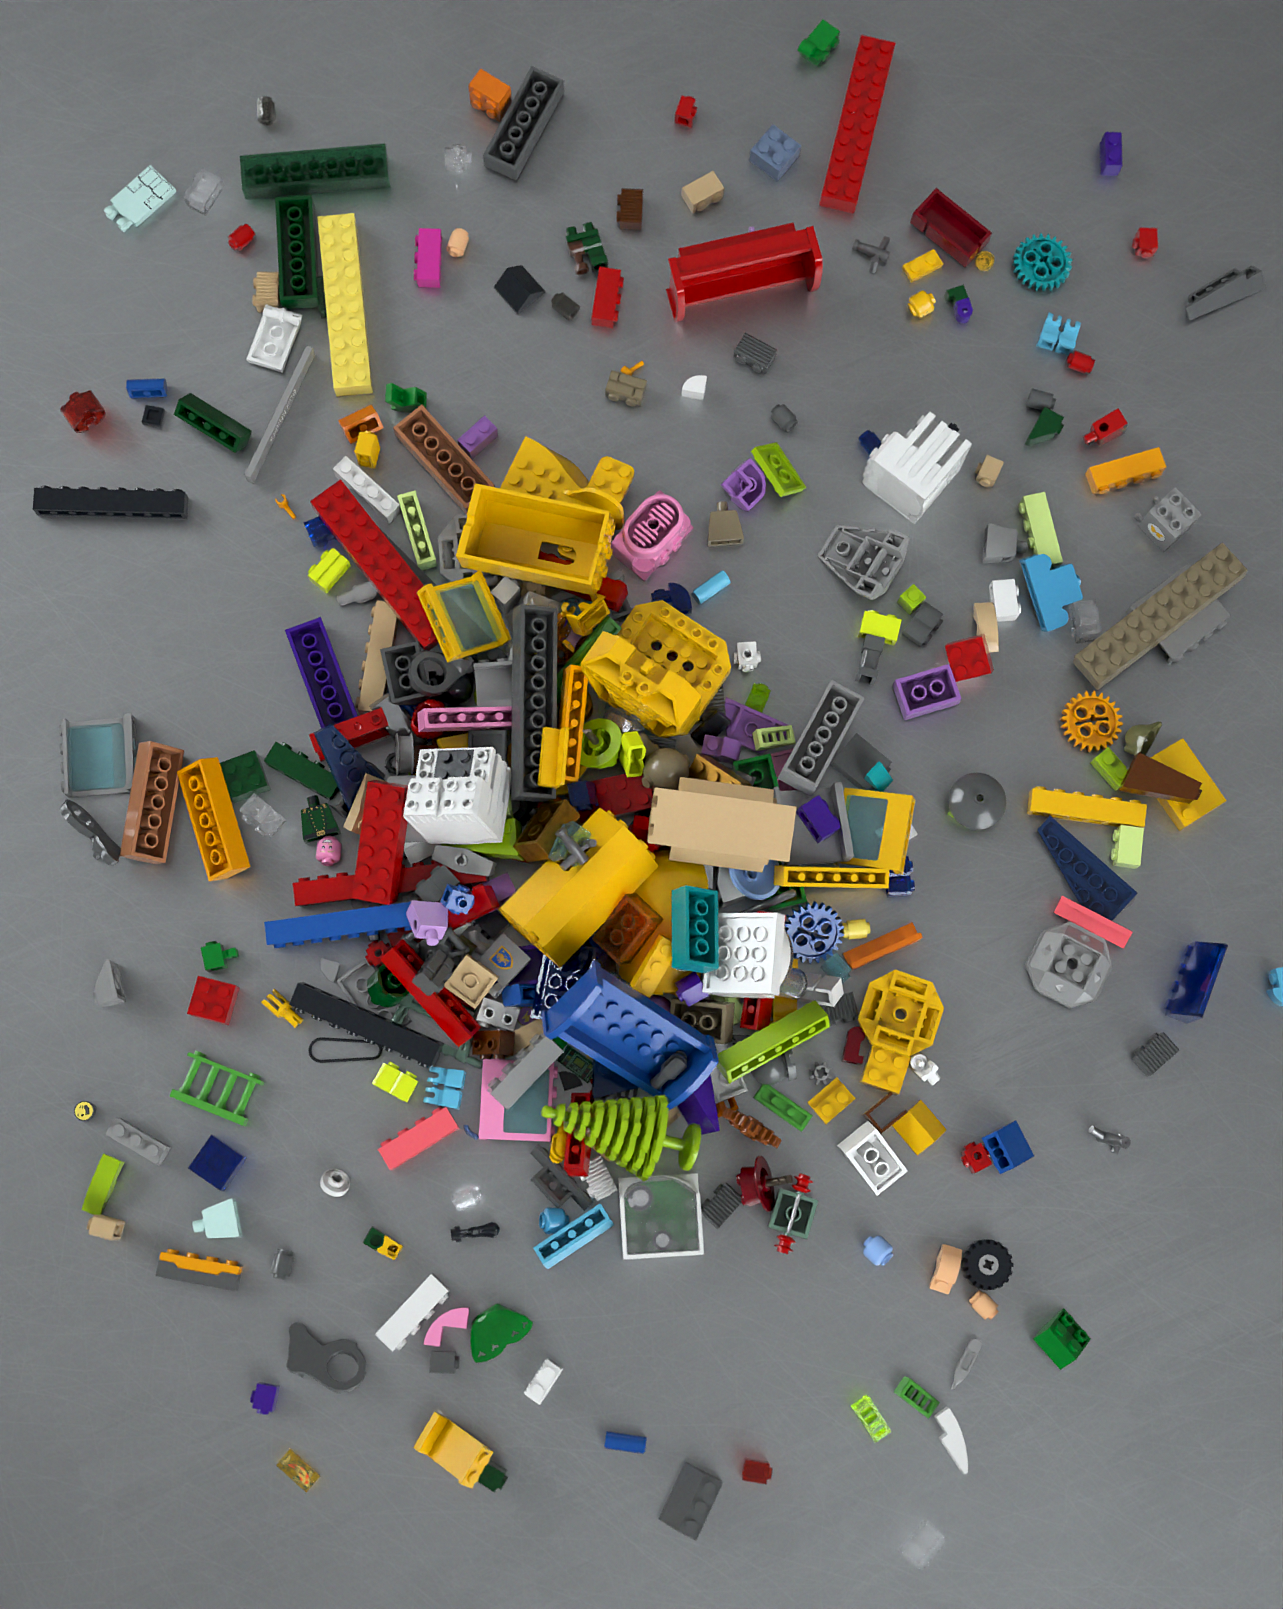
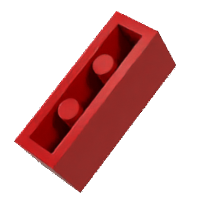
M599 267L591 325L613 328L614 322H618L619 311H616V307L621 303L622 294H619V288H623L624 277H621L620 269Z

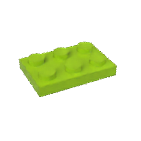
M777 442L757 446L751 450L755 461L760 465L765 476L770 480L774 490L780 497L802 492L806 488Z

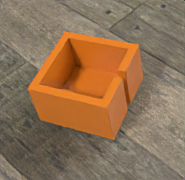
M480 68L468 85L470 104L477 110L486 111L487 116L491 119L501 121L512 103L511 87Z

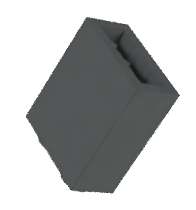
M856 733L835 757L831 766L858 789L874 791L875 788L864 777L878 761L883 764L889 773L891 771L889 766L892 762Z

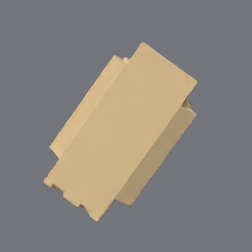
M680 777L678 790L654 788L647 841L651 844L670 846L669 860L763 873L764 865H768L769 860L789 862L797 807L776 804L777 798H773V789Z

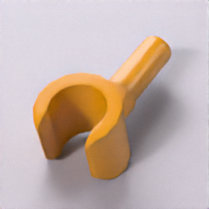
M640 361L631 368L623 366L620 372L632 376L635 370L644 365V362Z
M281 494L284 501L278 502L276 498L275 501L278 507L284 508L294 520L296 515L290 509L286 496Z

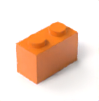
M372 405L338 420L350 444L357 441L359 432L371 431L374 433L384 428Z

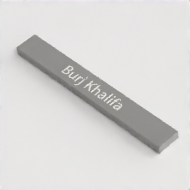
M310 346L305 347L244 475L250 483L254 484L315 357L314 350Z

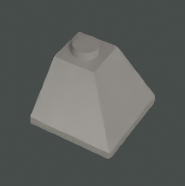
M111 960L104 962L95 984V993H93L95 1003L102 1008L126 1002L118 964Z

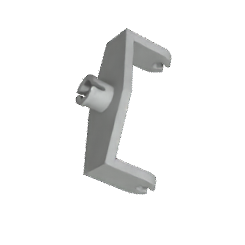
M435 845L431 858L457 872L483 876H493L497 862L490 861L468 849Z

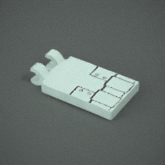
M149 165L110 200L112 205L107 206L104 212L110 220H113L120 213L123 217L116 223L119 225L118 228L125 232L132 224L138 227L176 193V189Z

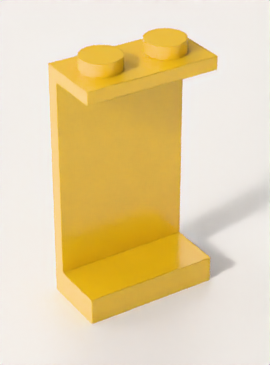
M435 1411L413 1447L416 1451L429 1456L459 1479L458 1483L471 1489L478 1481L481 1472L493 1454L492 1450L446 1416Z

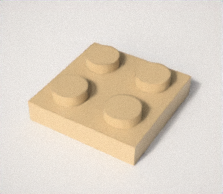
M467 953L454 970L452 976L446 981L444 987L476 1009L499 976Z

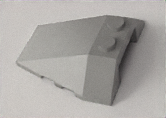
M836 525L817 556L853 591L874 600L886 593L903 565L910 537L889 529L887 531L876 530V528H870L869 530L853 526Z

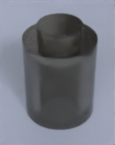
M563 292L555 294L551 300L552 308L569 321L576 316L580 309V305Z

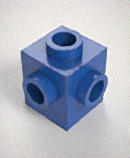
M447 884L440 902L454 914L460 915V912L468 914L469 909L474 904V895L469 891L470 888L459 884L457 887Z

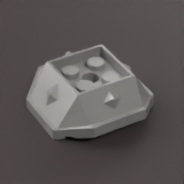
M467 514L454 515L450 523L438 536L440 574L449 582L471 577L477 572V570L461 567L456 558ZM482 572L489 588L496 587L505 577ZM467 585V586L459 587V589H460V590L473 589V586H472V585Z
M1071 921L1043 930L1025 964L1035 991L1070 1009L1096 1001L1113 967L1106 940ZM1068 960L1074 961L1075 969H1070L1067 966Z

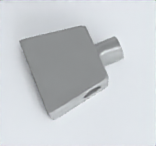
M988 523L985 528L983 563L1013 561L1016 557V552L1026 553L1027 541H1017L1018 532L1016 530Z

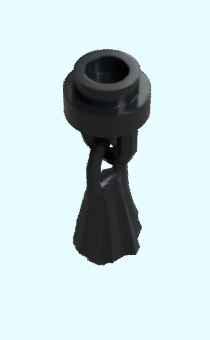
M495 1222L471 1227L466 1230H461L460 1226H455L454 1229H451V1238L456 1243L461 1242V1238L464 1237L494 1238L500 1232V1227ZM478 1230V1234H473V1231Z

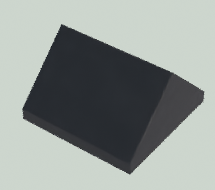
M522 265L507 268L494 286V289L516 314H519L545 293V290Z

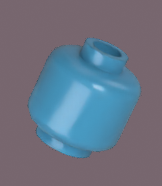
M546 1208L539 1216V1227L546 1234H555L569 1224V1216L566 1215L562 1208Z

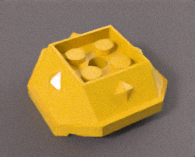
M895 969L868 984L857 1022L871 1045L910 1057L933 1045L944 1007L933 982ZM896 1010H901L904 1013V1019L900 1020L895 1016Z

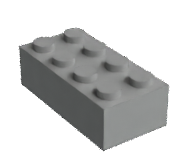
M543 1033L540 1035L536 1034L529 1041L531 1045L527 1049L522 1048L515 1056L517 1059L512 1064L509 1062L501 1070L503 1074L499 1078L494 1077L488 1084L489 1088L487 1091L507 1110L563 1053Z

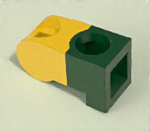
M373 1226L363 1240L365 1245L393 1260L396 1259L403 1247Z

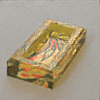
M289 1449L276 1465L306 1493L321 1476L292 1449Z

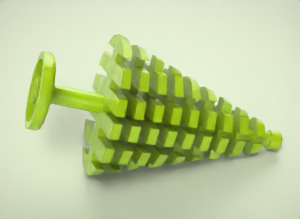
M665 1095L644 1096L642 1098L632 1097L629 1100L627 1098H620L617 1102L615 1099H609L605 1103L602 1100L594 1101L592 1105L590 1101L582 1102L580 1107L576 1102L570 1103L567 1110L565 1104H558L556 1109L545 1105L541 1110L542 1117L553 1118V1124L558 1127L564 1121L563 1127L565 1132L571 1134L574 1129L573 1134L576 1139L580 1141L585 1137L584 1143L590 1148L595 1146L594 1149L598 1153H604L606 1158L616 1161L617 1165L622 1168L625 1167L626 1171L636 1175L642 1181L648 1180V1177L653 1173L662 1147L679 1150V1167L689 1171L696 1161L701 1142L700 1125L691 1123L686 1128L682 1139L666 1135L668 1101Z

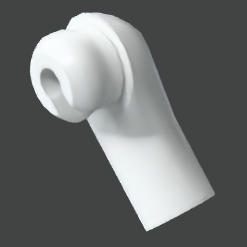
M477 930L468 932L469 940L477 946L475 952L483 955L491 945L479 940Z

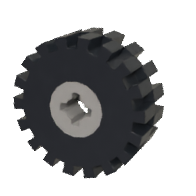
M991 1239L974 1241L973 1244L967 1246L968 1248L964 1250V1256L961 1259V1271L964 1272L963 1276L969 1281V1284L982 1290H996V1288H1001L1004 1283L1009 1281L1008 1278L1013 1273L1011 1268L1014 1265L1011 1262V1254L1008 1253L1006 1247L1002 1246V1243Z

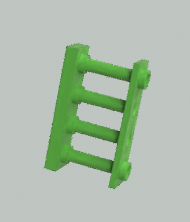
M196 1050L194 1054L188 1052L187 1056L194 1058L182 1088L179 1087L178 1091L172 1089L170 1097L246 1126L249 1119L244 1117L245 1113L243 1112L255 1084L263 1086L264 1082L260 1080L261 1076L251 1072L249 1075L230 1069L205 1059L206 1054ZM202 1061L212 1065L200 1095H197L195 1098L189 1095V1089ZM219 1069L229 1072L230 1075L219 1101L212 1105L207 1103L209 1100L207 1097ZM239 1076L247 1079L248 1083L237 1109H234L232 1113L226 1110V1102Z

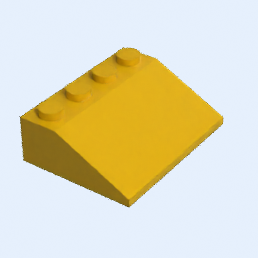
M1183 738L1151 757L1202 783L1200 797L1190 804L1157 798L1179 831L1227 801Z

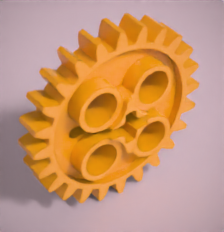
M1087 691L1084 692L1083 696L1078 693L1077 699L1072 697L1070 699L1071 703H1066L1065 705L1067 709H1063L1061 712L1065 715L1060 718V721L1065 722L1061 726L1062 729H1066L1063 736L1069 735L1070 738L1067 741H1075L1073 747L1079 744L1080 751L1087 747L1089 753L1092 751V748H1094L1095 752H1098L1100 747L1105 750L1107 745L1111 746L1113 744L1112 740L1116 741L1119 738L1116 734L1122 732L1121 729L1117 728L1123 725L1122 722L1118 721L1123 717L1122 715H1117L1120 708L1114 709L1113 706L1116 702L1109 703V696L1103 699L1102 692L1099 696H1096L1095 691L1090 696ZM1095 708H1100L1103 711V715L1097 714ZM1076 711H1082L1084 713V718H1080L1077 715ZM1089 719H1091V721H1096V722H1095L1094 724H1092V722H1087V721H1088ZM1099 726H1104L1107 733H1102L1099 730ZM1080 729H1086L1088 736L1082 735Z

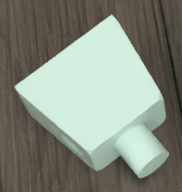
M233 1198L202 1210L203 1219L193 1221L194 1232L205 1231L207 1238L242 1237L236 1199Z

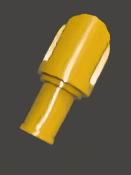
M274 988L272 993L279 1000L270 993L266 997L278 1011L265 999L261 1003L276 1017L285 1018L294 1028H297L298 1023L301 1024L303 1018L291 1009L290 1002Z
M564 1121L560 1127H557V1133L552 1136L549 1157L553 1163H559L565 1159L567 1132L564 1131Z

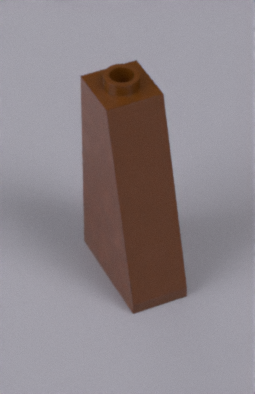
M1138 752L1134 756L1119 790L1190 804L1200 797L1202 783Z

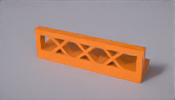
M912 922L842 953V956L851 972L916 943L923 936L921 932L917 933Z

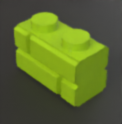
M1108 747L1090 763L1113 790L1116 791L1119 789L1127 773V767Z

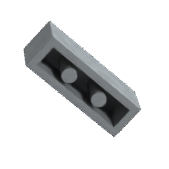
M115 1117L105 1134L157 1165L162 1164L171 1149L168 1145L118 1117Z

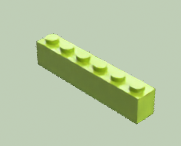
M816 1000L805 1004L800 1009L787 1014L784 1018L771 1023L750 1037L717 1054L719 1060L717 1069L730 1084L829 1028L828 1014Z

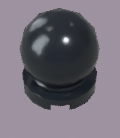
M428 671L431 686L443 683L444 672L439 676L436 671ZM464 674L446 692L433 696L431 699L444 702L449 706H459L465 704L471 698L474 685L469 675Z

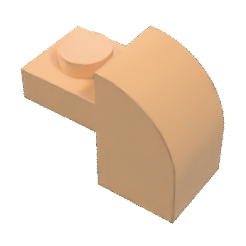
M946 1244L942 1245L937 1257L936 1270L930 1282V1289L949 1295L959 1273L962 1259L961 1249Z

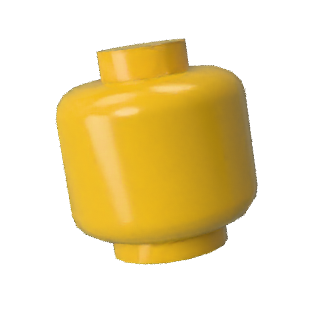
M921 290L909 298L907 306L914 317L922 318L934 311L933 304L936 301L932 293L928 294L926 291Z

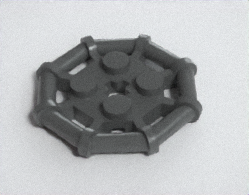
M451 926L447 927L443 938L434 946L428 945L426 939H422L420 942L414 941L413 939L416 937L413 931L404 934L401 940L404 939L414 949L423 962L426 961L429 954L440 949L452 961H454V956L460 955V964L470 951L469 947L465 946ZM449 937L458 949H453L451 943L446 941V939ZM454 965L451 970L452 972L457 968V965Z

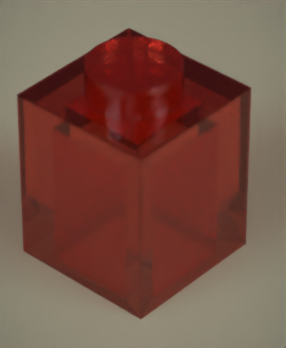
M744 1457L741 1479L767 1485V1480H771L773 1468L769 1467L770 1463L767 1461Z

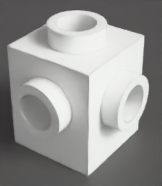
M756 641L737 643L736 652L733 653L734 664H737L738 669H742L744 672L753 671L754 668H757L758 662H761L760 651H757Z

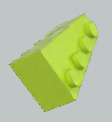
M515 818L505 820L502 842L441 844L442 846L468 849L478 855L481 854L482 857H498L501 859L524 861V858L513 848L514 843L522 833L521 823Z

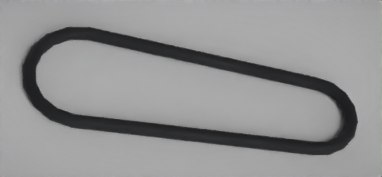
M321 1037L313 1040L308 1049L311 1059L319 1063L374 1060L382 1054V1046L378 1043L375 1044L379 1047V1053L375 1057L319 1060L311 1052L313 1044L320 1040L367 1043L359 1039Z

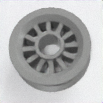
M397 733L395 735V768L397 776L399 773H411L413 775L414 744L412 733H410V736H398Z

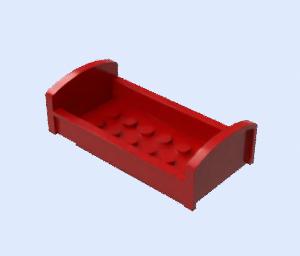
M793 222L678 248V258H668L671 274L670 288L666 289L674 322H679L684 319L685 307L805 280L808 292L816 291L822 279L823 259L814 227L810 226L796 231Z

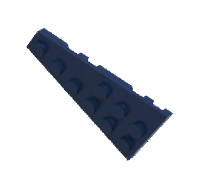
M1051 816L1037 829L1080 905L1113 921L1138 894Z

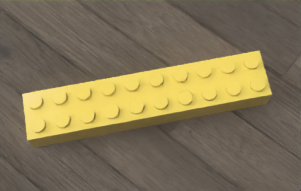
M354 213L318 216L334 391L336 397L373 393Z

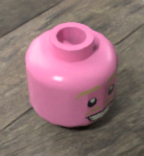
M323 837L317 842L316 859L322 862L324 866H332L334 863L339 862L342 844L335 837Z

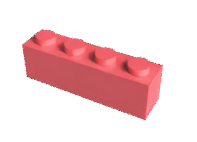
M438 1107L431 1112V1117L427 1119L422 1117L414 1123L415 1127L410 1130L405 1128L397 1133L399 1137L394 1140L389 1138L380 1144L381 1148L378 1151L390 1170H394L459 1129L447 1107Z

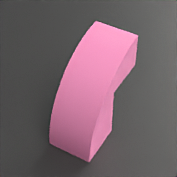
M470 1307L456 1308L438 1317L428 1329L424 1345L440 1347L443 1326L467 1329Z

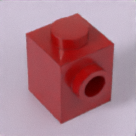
M1157 228L1138 229L1133 239V249H1135L1136 256L1149 258L1155 255L1158 249Z

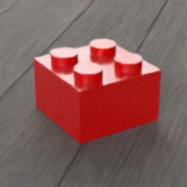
M985 634L949 642L945 645L955 682L990 674L994 671Z
M198 976L187 1014L229 1026L240 988L233 984Z

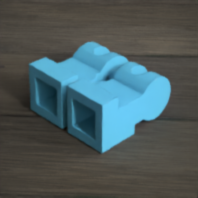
M1049 312L1036 346L1052 351L1055 344H1057L1055 352L1068 356L1075 348L1081 322L1076 321L1074 327H1071V319L1067 318L1061 332L1058 328L1062 325V316H1058L1057 320L1053 321V313Z
M430 1067L429 1072L439 1074V1077H428L427 1082H431L434 1085L443 1084L444 1089L426 1087L425 1091L435 1093V1097H424L423 1102L460 1110L463 1093L456 1090L464 1089L467 1072Z

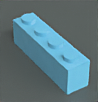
M600 1203L533 1249L542 1264L549 1269L614 1226V1223Z

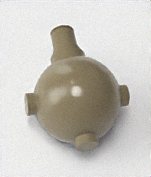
M641 733L640 737L646 748L642 778L643 785L653 791L655 787L678 790L680 777H689V757L686 754L682 755L679 751L672 748H660L657 744L651 742L645 733Z

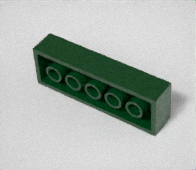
M312 195L275 197L279 292L282 308L320 307L315 205Z

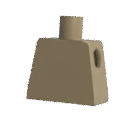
M725 501L716 503L717 511L710 512L707 547L743 544L744 535L737 511L728 510V503Z

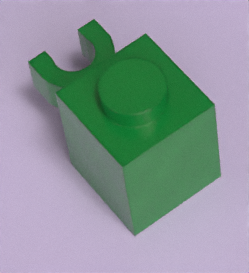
M217 941L205 943L206 946L201 947L203 962L207 972L228 968L226 959L239 957L238 949L230 948L224 950L223 945L217 943Z

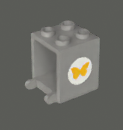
M1176 488L1162 500L1155 497L1153 502L1156 505L1144 518L1139 513L1135 515V519L1140 523L1138 527L1163 552L1185 534L1202 515Z

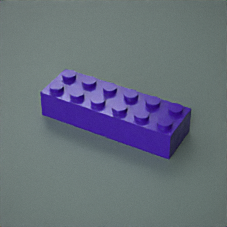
M321 617L286 629L287 638L321 729L329 724L335 725L357 717L356 708Z

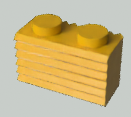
M371 431L359 432L354 450L358 465L375 469L381 449L378 437Z

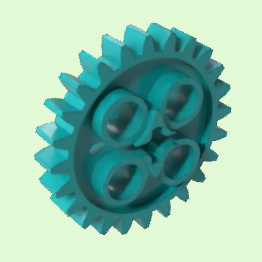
M1040 233L1038 238L1033 234L1031 240L1026 237L1024 242H1020L1013 256L1012 266L1016 267L1014 273H1019L1017 279L1023 278L1022 284L1029 283V289L1035 286V291L1039 287L1042 288L1043 292L1046 287L1050 291H1052L1054 286L1058 288L1060 283H1064L1066 278H1068L1069 271L1072 268L1070 265L1072 259L1069 258L1071 252H1065L1068 246L1062 247L1063 241L1061 240L1057 243L1056 236L1050 239L1049 234H1047L1046 238H1043L1042 233ZM1041 249L1047 250L1048 253L1043 252ZM1026 258H1031L1033 261L1030 262ZM1052 263L1057 264L1058 267H1054ZM1036 272L1042 273L1043 276H1039Z

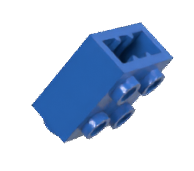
M1013 1121L982 1138L985 1148L988 1150L993 1159L994 1166L1000 1174L1034 1157L1017 1121Z

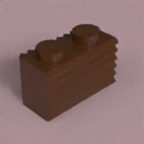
M621 188V194H617V206H621L620 211H617L616 222H620V229L642 230L643 189Z

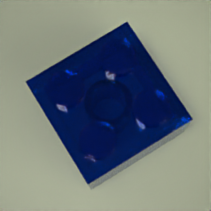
M211 1135L188 1169L220 1191H225L247 1157L217 1136Z

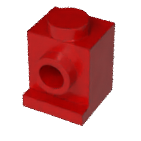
M681 95L675 113L676 124L692 128L693 118H695L697 107H695L696 99L694 97Z

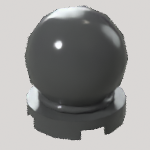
M792 1049L751 1071L755 1080L766 1085L779 1083L784 1077H787L788 1081L796 1080V1066L791 1064L790 1055L793 1054Z

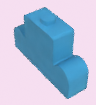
M1036 554L1019 560L1041 630L1048 632L1066 625L1069 617L1067 611L1062 609V607L1083 599L1079 586L1081 585V580L1075 573L1074 566L1072 564H1063L1051 568V559L1045 554Z

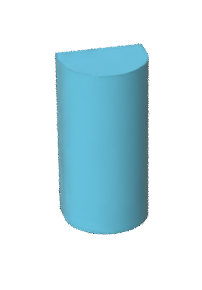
M721 570L693 590L691 595L701 605L729 585L731 581L725 571Z

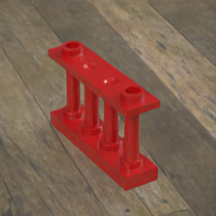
M382 707L334 725L354 749L390 737V734L384 728L389 725ZM314 733L309 734L315 753H318L321 762L325 761L326 759Z

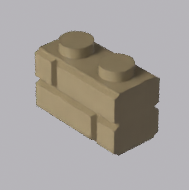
M612 370L605 389V396H608V399L612 401H625L629 406H641L647 388V380Z

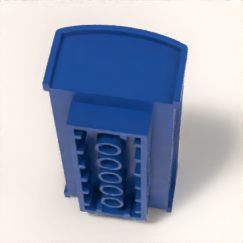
M593 960L591 962L592 968L548 1011L543 1010L541 1012L544 1036L550 1040L558 1036L653 1097L665 1095L668 1101V1111L688 1098L717 1066L719 1060L714 1038L710 1035H703L602 969L600 963ZM676 1051L685 1052L687 1055L686 1069L675 1080L669 1079L659 1090L655 1089L651 1085L650 1080L661 1071V1064Z

